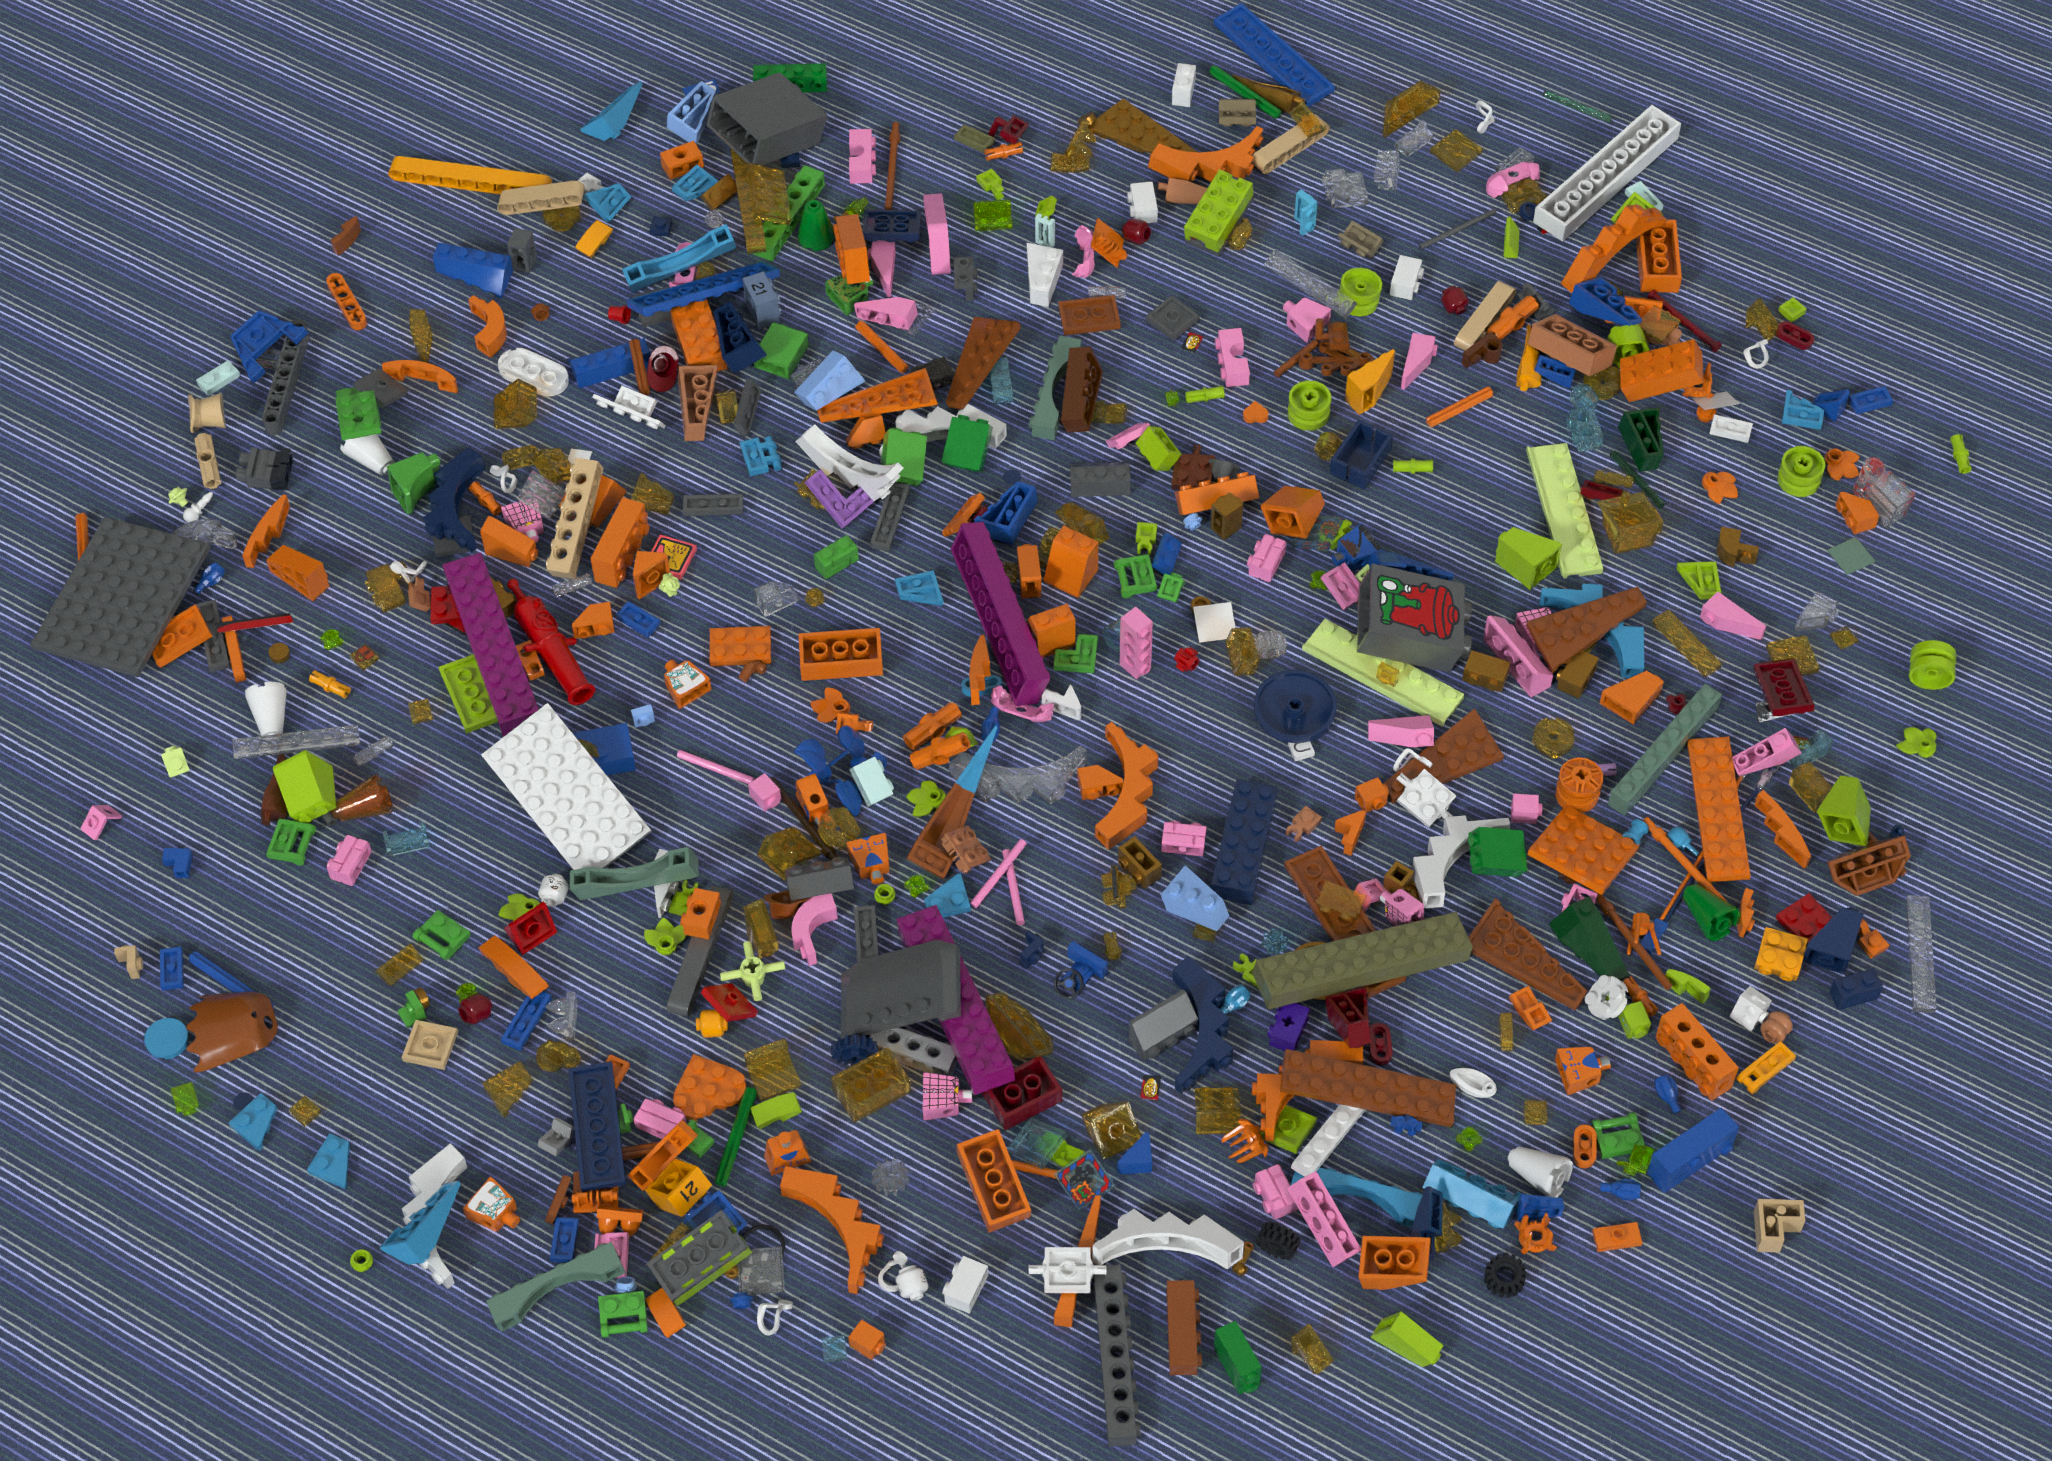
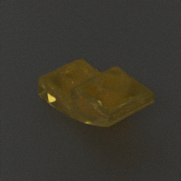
M1072 151L1069 156L1052 152L1050 171L1061 173L1089 171L1090 154Z

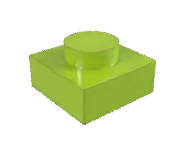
M1792 297L1780 305L1778 311L1792 323L1804 315L1807 308Z

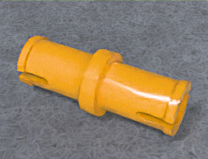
M314 670L312 672L314 676L310 675L309 682L323 687L324 691L328 693L333 692L344 699L348 697L345 693L350 694L351 687L336 681V678L332 676L328 677Z

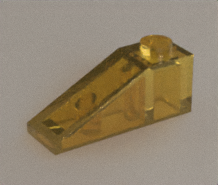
M762 898L743 907L748 940L752 943V947L759 959L771 956L775 951H778L775 931L765 901Z

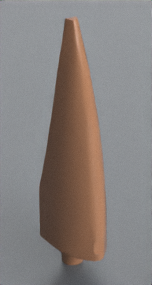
M1169 178L1168 184L1160 182L1158 184V190L1167 191L1165 202L1198 204L1207 190L1206 187L1190 181Z

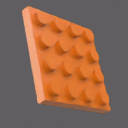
M1565 805L1529 848L1527 855L1603 895L1638 851L1640 844H1635L1632 839L1623 837L1622 834Z

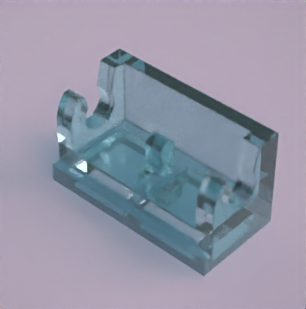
M1822 729L1817 730V733L1798 744L1802 754L1789 760L1797 771L1830 752L1833 739L1829 738Z
M420 823L421 828L388 835L387 830L383 831L388 857L430 848L425 823Z

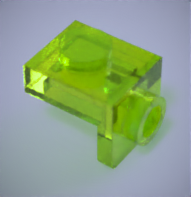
M193 1082L170 1088L177 1114L182 1113L184 1117L196 1113L195 1109L200 1108Z
M1634 1144L1629 1162L1617 1161L1616 1165L1624 1168L1623 1172L1632 1176H1636V1173L1646 1174L1654 1149Z

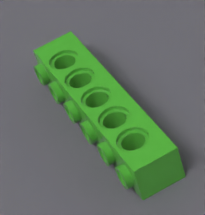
M804 165L801 171L796 173L792 184L787 186L783 197L779 198L774 210L770 211L767 220L761 224L758 233L752 237L750 245L752 246L753 255L773 262L801 221L805 204L810 200H815L825 186L824 172Z

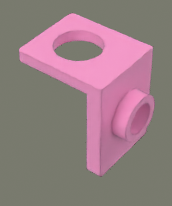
M92 805L80 829L93 840H97L107 820L121 819L122 815L109 805Z
M1574 884L1570 893L1566 892L1561 902L1563 905L1562 912L1572 904L1574 899L1579 901L1585 899L1581 893L1589 895L1594 904L1598 894Z

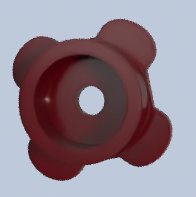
M1684 694L1668 695L1666 701L1669 703V711L1674 714H1679L1687 705Z

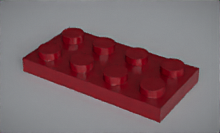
M1794 659L1753 664V671L1772 716L1803 714L1814 711V702Z

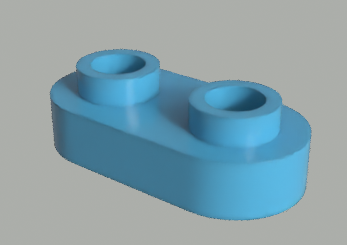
M997 675L984 677L985 690L979 691V696L991 695L994 687L1002 686V679ZM968 677L961 682V688L964 695L971 697Z

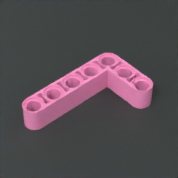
M942 193L923 195L929 235L932 275L951 274L948 226Z

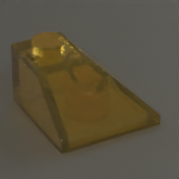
M1128 1101L1099 1105L1081 1114L1088 1135L1104 1160L1132 1147L1141 1137Z

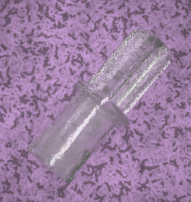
M1106 285V287L1089 286L1088 289L1089 298L1115 295V298L1124 299L1127 295L1125 287H1109V285Z
M586 573L573 579L570 577L567 581L553 585V594L558 597L572 591L575 593L580 588L593 585L592 579L589 578L590 574Z
M386 735L374 744H368L367 748L353 756V760L356 765L361 766L374 757L377 759L379 754L392 748L393 743Z

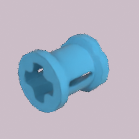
M1634 819L1628 832H1624L1622 836L1632 839L1635 844L1639 845L1642 836L1649 832V827L1645 822Z

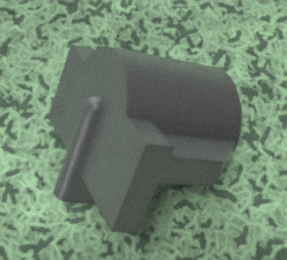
M1209 459L1208 463L1213 464L1211 471L1216 482H1218L1217 478L1229 476L1230 479L1237 478L1240 466L1228 461Z

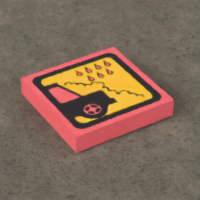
M659 535L651 552L666 553L668 555L670 573L677 577V579L682 580L697 551V545Z

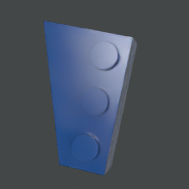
M1019 481L1000 496L1001 499L997 503L987 507L988 510L983 515H978L974 519V522H984L991 539L1013 545L1038 502L1036 487Z

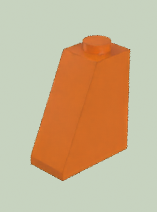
M491 516L487 517L480 530L485 555L530 567L532 561H535L538 556L535 540Z
M1024 544L1018 546L1017 561L1021 599L1041 597L1042 579L1037 545Z
M1648 671L1642 672L1604 689L1601 694L1600 704L1634 725L1660 695L1664 681Z

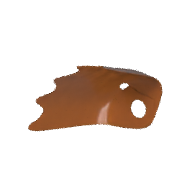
M236 992L198 996L204 1000L189 1007V1009L197 1012V1016L186 1026V1029L196 1035L195 1040L187 1047V1051L200 1056V1061L194 1068V1072L209 1070L268 1046L278 1031V1024L270 999L266 995L259 992ZM254 1011L257 1014L256 1018H253L251 1016L252 1012ZM265 1016H268L272 1021L271 1029L265 1026Z

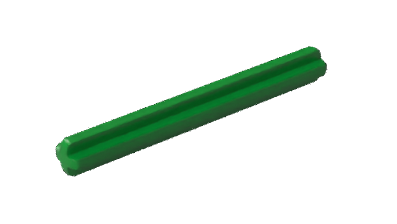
M1213 65L1209 70L1210 75L1245 99H1255L1256 106L1271 117L1277 119L1281 115L1279 108L1219 67Z
M745 1088L714 1180L717 1186L725 1187L727 1185L751 1113V1107H753L757 1095L755 1088Z

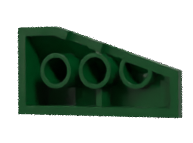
M1590 897L1569 905L1549 923L1559 942L1564 946L1567 945L1575 952L1576 957L1582 958L1588 963L1597 975L1613 976L1619 980L1629 977V973L1603 918Z

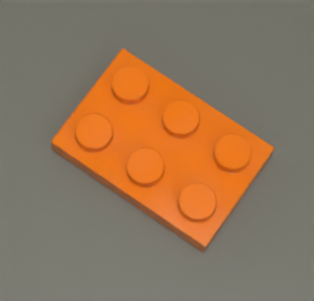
M196 604L173 617L152 653L156 664L160 668L213 637Z
M770 626L710 628V666L746 665L748 662L756 660L762 661L763 664H771Z

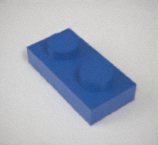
M1885 386L1851 394L1848 398L1855 414L1891 406L1893 403V399Z
M1169 533L1163 534L1152 567L1163 575H1170L1182 543Z
M629 601L616 613L617 620L647 638L660 626L658 618Z
M182 947L160 949V987L162 991L184 988Z
M556 1217L550 1262L567 1263L574 1260L579 1219Z

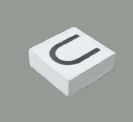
M1310 741L1288 743L1294 761L1313 757L1315 754Z

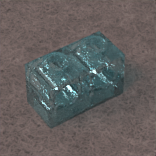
M1593 406L1571 409L1569 418H1566V425L1568 430L1571 429L1572 443L1576 445L1578 452L1600 449L1604 436Z

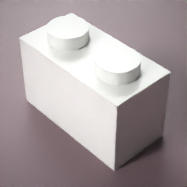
M1178 63L1172 89V105L1190 107L1196 79V65Z
M1153 182L1130 184V192H1127L1128 203L1132 204L1130 206V216L1135 219L1144 220L1147 223L1157 222L1158 208Z
M1400 255L1391 281V296L1412 300L1414 293H1418L1420 285L1418 279H1422L1424 274V268H1421V259Z
M963 1256L960 1263L956 1262L954 1265L951 1282H946L942 1294L945 1297V1304L970 1314L988 1277V1266Z

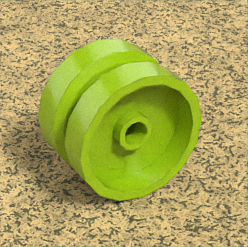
M1352 268L1342 275L1337 298L1339 307L1344 312L1358 317L1374 313L1378 307L1381 294V278L1375 272L1366 268Z
M1310 380L1294 385L1289 392L1287 415L1289 421L1295 427L1307 431L1317 430L1325 426L1330 417L1331 393L1329 389L1322 383Z
M1795 446L1788 449L1783 455L1777 475L1779 486L1789 495L1796 497H1807L1814 494L1819 489L1825 470L1824 458L1818 451L1807 446Z
M1936 640L1917 643L1910 652V681L1918 687L1929 690L1949 687L1954 683L1956 674L1957 654L1955 649L1950 644Z

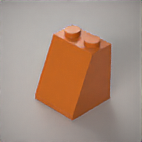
M602 475L589 527L591 524L599 527L626 493V490L618 483ZM586 478L582 479L580 484L584 483ZM565 493V495H564V497H563L561 503H562L563 501H565L566 493ZM578 497L575 500V503L579 502L582 497Z
M1284 486L1261 505V509L1271 534L1307 538L1325 502L1320 490Z
M1063 525L1053 539L1043 582L1079 598L1098 571V541Z
M1068 603L1030 616L1026 621L1029 624L1031 635L1036 641L1039 654L1043 658L1055 654L1056 649L1067 650L1075 647L1076 619Z

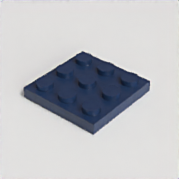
M865 210L862 231L864 240L868 242H876L878 240H886L887 242L905 241L908 243L919 241L921 210Z

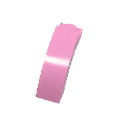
M832 893L814 896L807 900L798 909L792 922L794 950L800 949L802 959L806 958L809 966L817 964L816 952L811 940L812 932L819 925L838 919Z

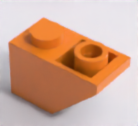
M875 414L860 417L845 440L848 447L856 449L863 447V444L869 442L871 444L881 443L886 433L882 415Z
M1846 492L1839 493L1836 509L1843 515L1847 527L1851 528L1854 534L1876 528L1879 514L1869 500Z
M610 602L590 604L572 623L574 638H587L615 633Z
M1099 765L1077 768V781L1082 800H1094L1098 797L1116 796L1121 793L1123 787V779Z

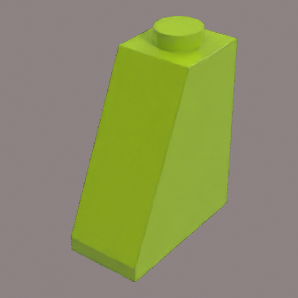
M1402 1311L1381 1319L1370 1336L1375 1341L1421 1367L1430 1364L1434 1365L1441 1356L1439 1352L1443 1347L1440 1342Z

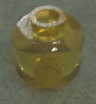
M1322 433L1315 444V454L1324 461H1331L1342 441L1335 433Z

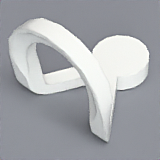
M1479 100L1476 103V108L1486 118L1479 124L1477 132L1483 134L1488 125L1494 123L1495 120L1491 116L1492 108ZM1480 106L1487 109L1489 111L1488 114L1484 112Z
M1767 339L1743 351L1751 367L1758 369L1767 364L1769 355L1764 346L1768 344ZM1761 347L1764 353V361L1761 364H1755L1752 361L1750 350Z
M492 465L490 473L495 476H501L502 490L505 493H512L518 480L513 474L508 473L509 466L499 467ZM505 477L512 478L508 489L505 486Z
M424 560L417 570L404 568L400 562L394 561L390 568L396 574L401 573L409 584L415 581V577L420 575L428 562ZM406 573L414 574V576L410 579Z
M1407 748L1396 760L1393 770L1398 772L1412 758L1419 760L1429 768L1433 764L1425 757H1420L1414 751ZM1408 753H1411V755L1408 756L1406 761L1399 768L1402 760L1407 756Z
M900 1251L894 1253V1260L889 1261L878 1275L880 1287L888 1292H895L899 1289L897 1285L889 1286L884 1283V1274L891 1266L899 1264L902 1269L905 1268V1263L908 1261L906 1255Z
M779 1300L778 1304H760L757 1313V1324L760 1331L764 1335L775 1334L779 1328L780 1313L783 1309H792L793 1302ZM766 1308H777L772 1330H768L764 1326L763 1317Z

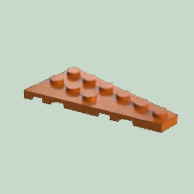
M924 368L835 399L818 409L817 412L821 423L934 406L938 405L927 370Z

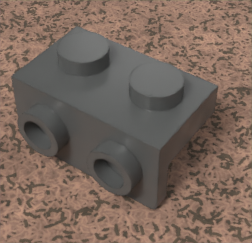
M955 257L954 288L966 289V301H974V293H977V282H974V279H977V267H973V257Z

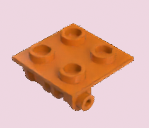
M1097 218L1090 247L1117 268L1121 259L1125 260L1128 256L1126 250L1122 249L1124 238Z
M573 1172V1213L597 1212L599 1205L618 1207V1186L582 1192L579 1172Z

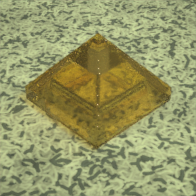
M1848 626L1830 633L1831 638L1841 650L1859 641Z

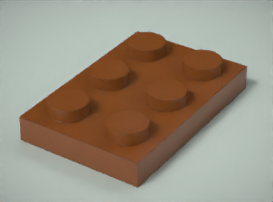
M1115 295L1058 302L1064 336L1121 329Z

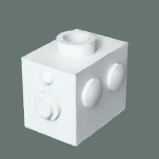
M1749 986L1740 995L1729 1017L1752 1031L1758 1024H1762L1769 1015L1767 1009L1772 1000Z

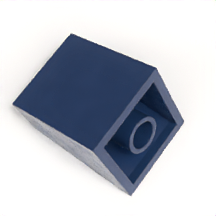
M1842 907L1808 943L1802 962L1844 975L1864 914L1859 913L1855 908Z

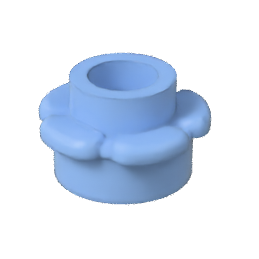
M1197 513L1187 516L1183 520L1185 523L1184 527L1190 528L1191 531L1199 528L1202 517H1199Z
M621 1277L616 1280L614 1289L619 1294L630 1293L636 1290L637 1285L634 1278Z

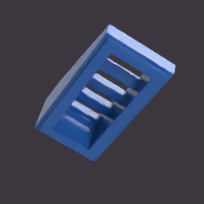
M1542 355L1539 356L1535 367L1537 373L1566 388L1571 387L1576 369L1567 367L1565 363ZM1543 363L1546 364L1545 369L1542 368Z

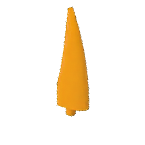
M1527 324L1524 352L1516 378V386L1520 387L1521 391L1541 386V375L1535 371L1539 352L1538 349L1528 345L1532 329L1530 324Z

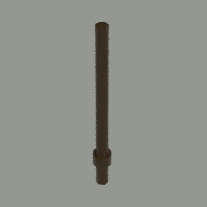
M771 777L770 779L780 789L781 799L819 845L822 854L830 860L838 857L835 848L825 841L777 779Z

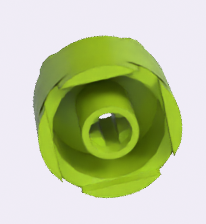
M1640 325L1615 326L1610 330L1611 333L1608 335L1607 341L1617 345L1613 364L1615 363L1619 368L1621 358L1649 351Z

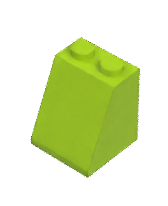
M1512 527L1507 532L1501 533L1498 537L1495 562L1531 590L1558 568L1562 544L1558 541Z
M304 750L273 766V771L290 817L299 822L309 823L311 820L336 808L332 765Z
M1840 775L1818 808L1817 813L1829 840L1867 846L1871 813L1870 804L1859 778Z

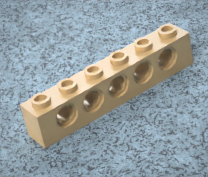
M575 458V462L571 466L570 481L566 484L565 501L561 503L560 520L556 523V535L551 542V555L546 561L547 571L552 576L574 580L576 578L604 469L598 461ZM586 478V481L580 484V481ZM578 497H582L579 502L575 503V500ZM577 515L575 520L570 521L573 516ZM572 534L570 539L565 540L567 535ZM563 553H567L565 558L560 559Z

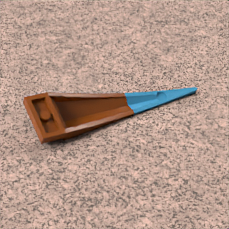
M997 726L991 730L920 832L906 857V860L941 879L945 878L953 862L952 859L955 857V854L949 856V853L942 846L943 842L941 839L945 836V833L962 828L965 825L976 788L997 731Z

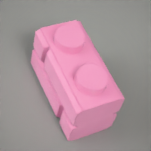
M1267 534L1263 536L1261 541L1258 540L1254 548V556L1250 555L1247 561L1249 575L1271 582L1286 552L1287 542L1279 538L1275 539Z
M1175 820L1164 822L1161 852L1203 857L1206 826H1202L1199 823L1181 824Z
M346 835L344 841L338 843L335 857L329 859L327 870L332 880L352 886L372 850L368 841Z
M647 1098L643 1101L634 1117L635 1128L661 1139L681 1120L685 1123L687 1121L681 1109L677 1107L671 1109L658 1099H653L652 1101Z
M1279 1164L1255 1174L1253 1188L1257 1195L1261 1194L1264 1200L1262 1202L1263 1208L1267 1214L1271 1213L1273 1219L1276 1220L1298 1210L1295 1201L1287 1189L1290 1187V1184Z

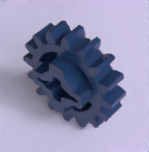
M853 1034L851 1037L845 1035L844 1039L838 1037L837 1041H833L831 1045L832 1059H837V1063L844 1062V1065L850 1064V1066L864 1065V1062L872 1063V1060H876L878 1056L877 1041H873V1038L866 1039L865 1035L859 1037L857 1034Z

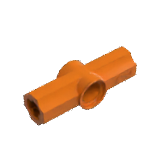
M1531 295L1526 296L1513 308L1507 307L1501 313L1500 319L1486 329L1487 334L1491 332L1501 341L1512 330L1518 331L1524 325L1525 320L1539 309V304Z
M949 702L934 714L930 712L924 715L916 727L903 735V740L910 750H916L931 738L941 737L948 726L962 717L959 707L954 702Z
M963 732L949 738L937 737L931 740V745L910 754V761L917 770L931 764L943 765L949 762V757L970 748V741Z

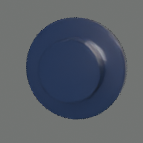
M1532 202L1523 203L1519 208L1520 216L1527 221L1533 220L1536 205Z

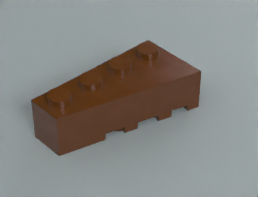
M1091 346L1069 348L1063 408L1060 416L1061 424L1064 425L1067 433L1087 432L1090 430L1103 370Z

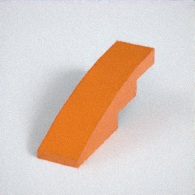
M283 494L269 508L250 536L242 555L246 567L254 568L259 552L267 553L272 537L280 538L290 509L287 495Z
M980 635L970 661L969 681L972 705L980 704L979 691L985 690L984 677L991 676L990 659L984 635Z
M1762 790L1757 795L1754 806L1766 815L1764 824L1776 834L1774 843L1806 869L1811 854L1803 837L1779 804Z
M496 935L478 947L481 954L492 961L495 968L503 973L512 985L529 998L533 999L549 987L547 982L521 956Z

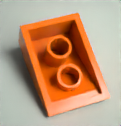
M1363 1236L1358 1276L1362 1288L1387 1290L1427 1282L1431 1239L1424 1237Z

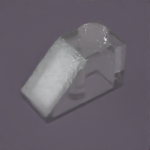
M770 581L754 589L755 603L764 617L800 601L791 584Z
M1817 591L1797 618L1794 630L1804 631L1825 628L1830 621L1834 622L1837 618L1839 602Z

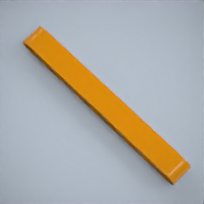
M403 156L393 158L388 172L389 177L395 181L501 194L503 190L553 183L549 176L543 174Z

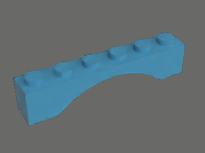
M727 224L709 231L703 237L681 250L660 258L637 262L623 268L622 271L633 293L737 247Z
M1319 1168L1317 1170L1330 1195H1351L1369 1200L1389 1213L1398 1225L1412 1228L1423 1194L1407 1192L1397 1186L1389 1187L1382 1185L1375 1180L1367 1181L1353 1174L1345 1175L1331 1168ZM1295 1171L1291 1185L1304 1178V1176Z

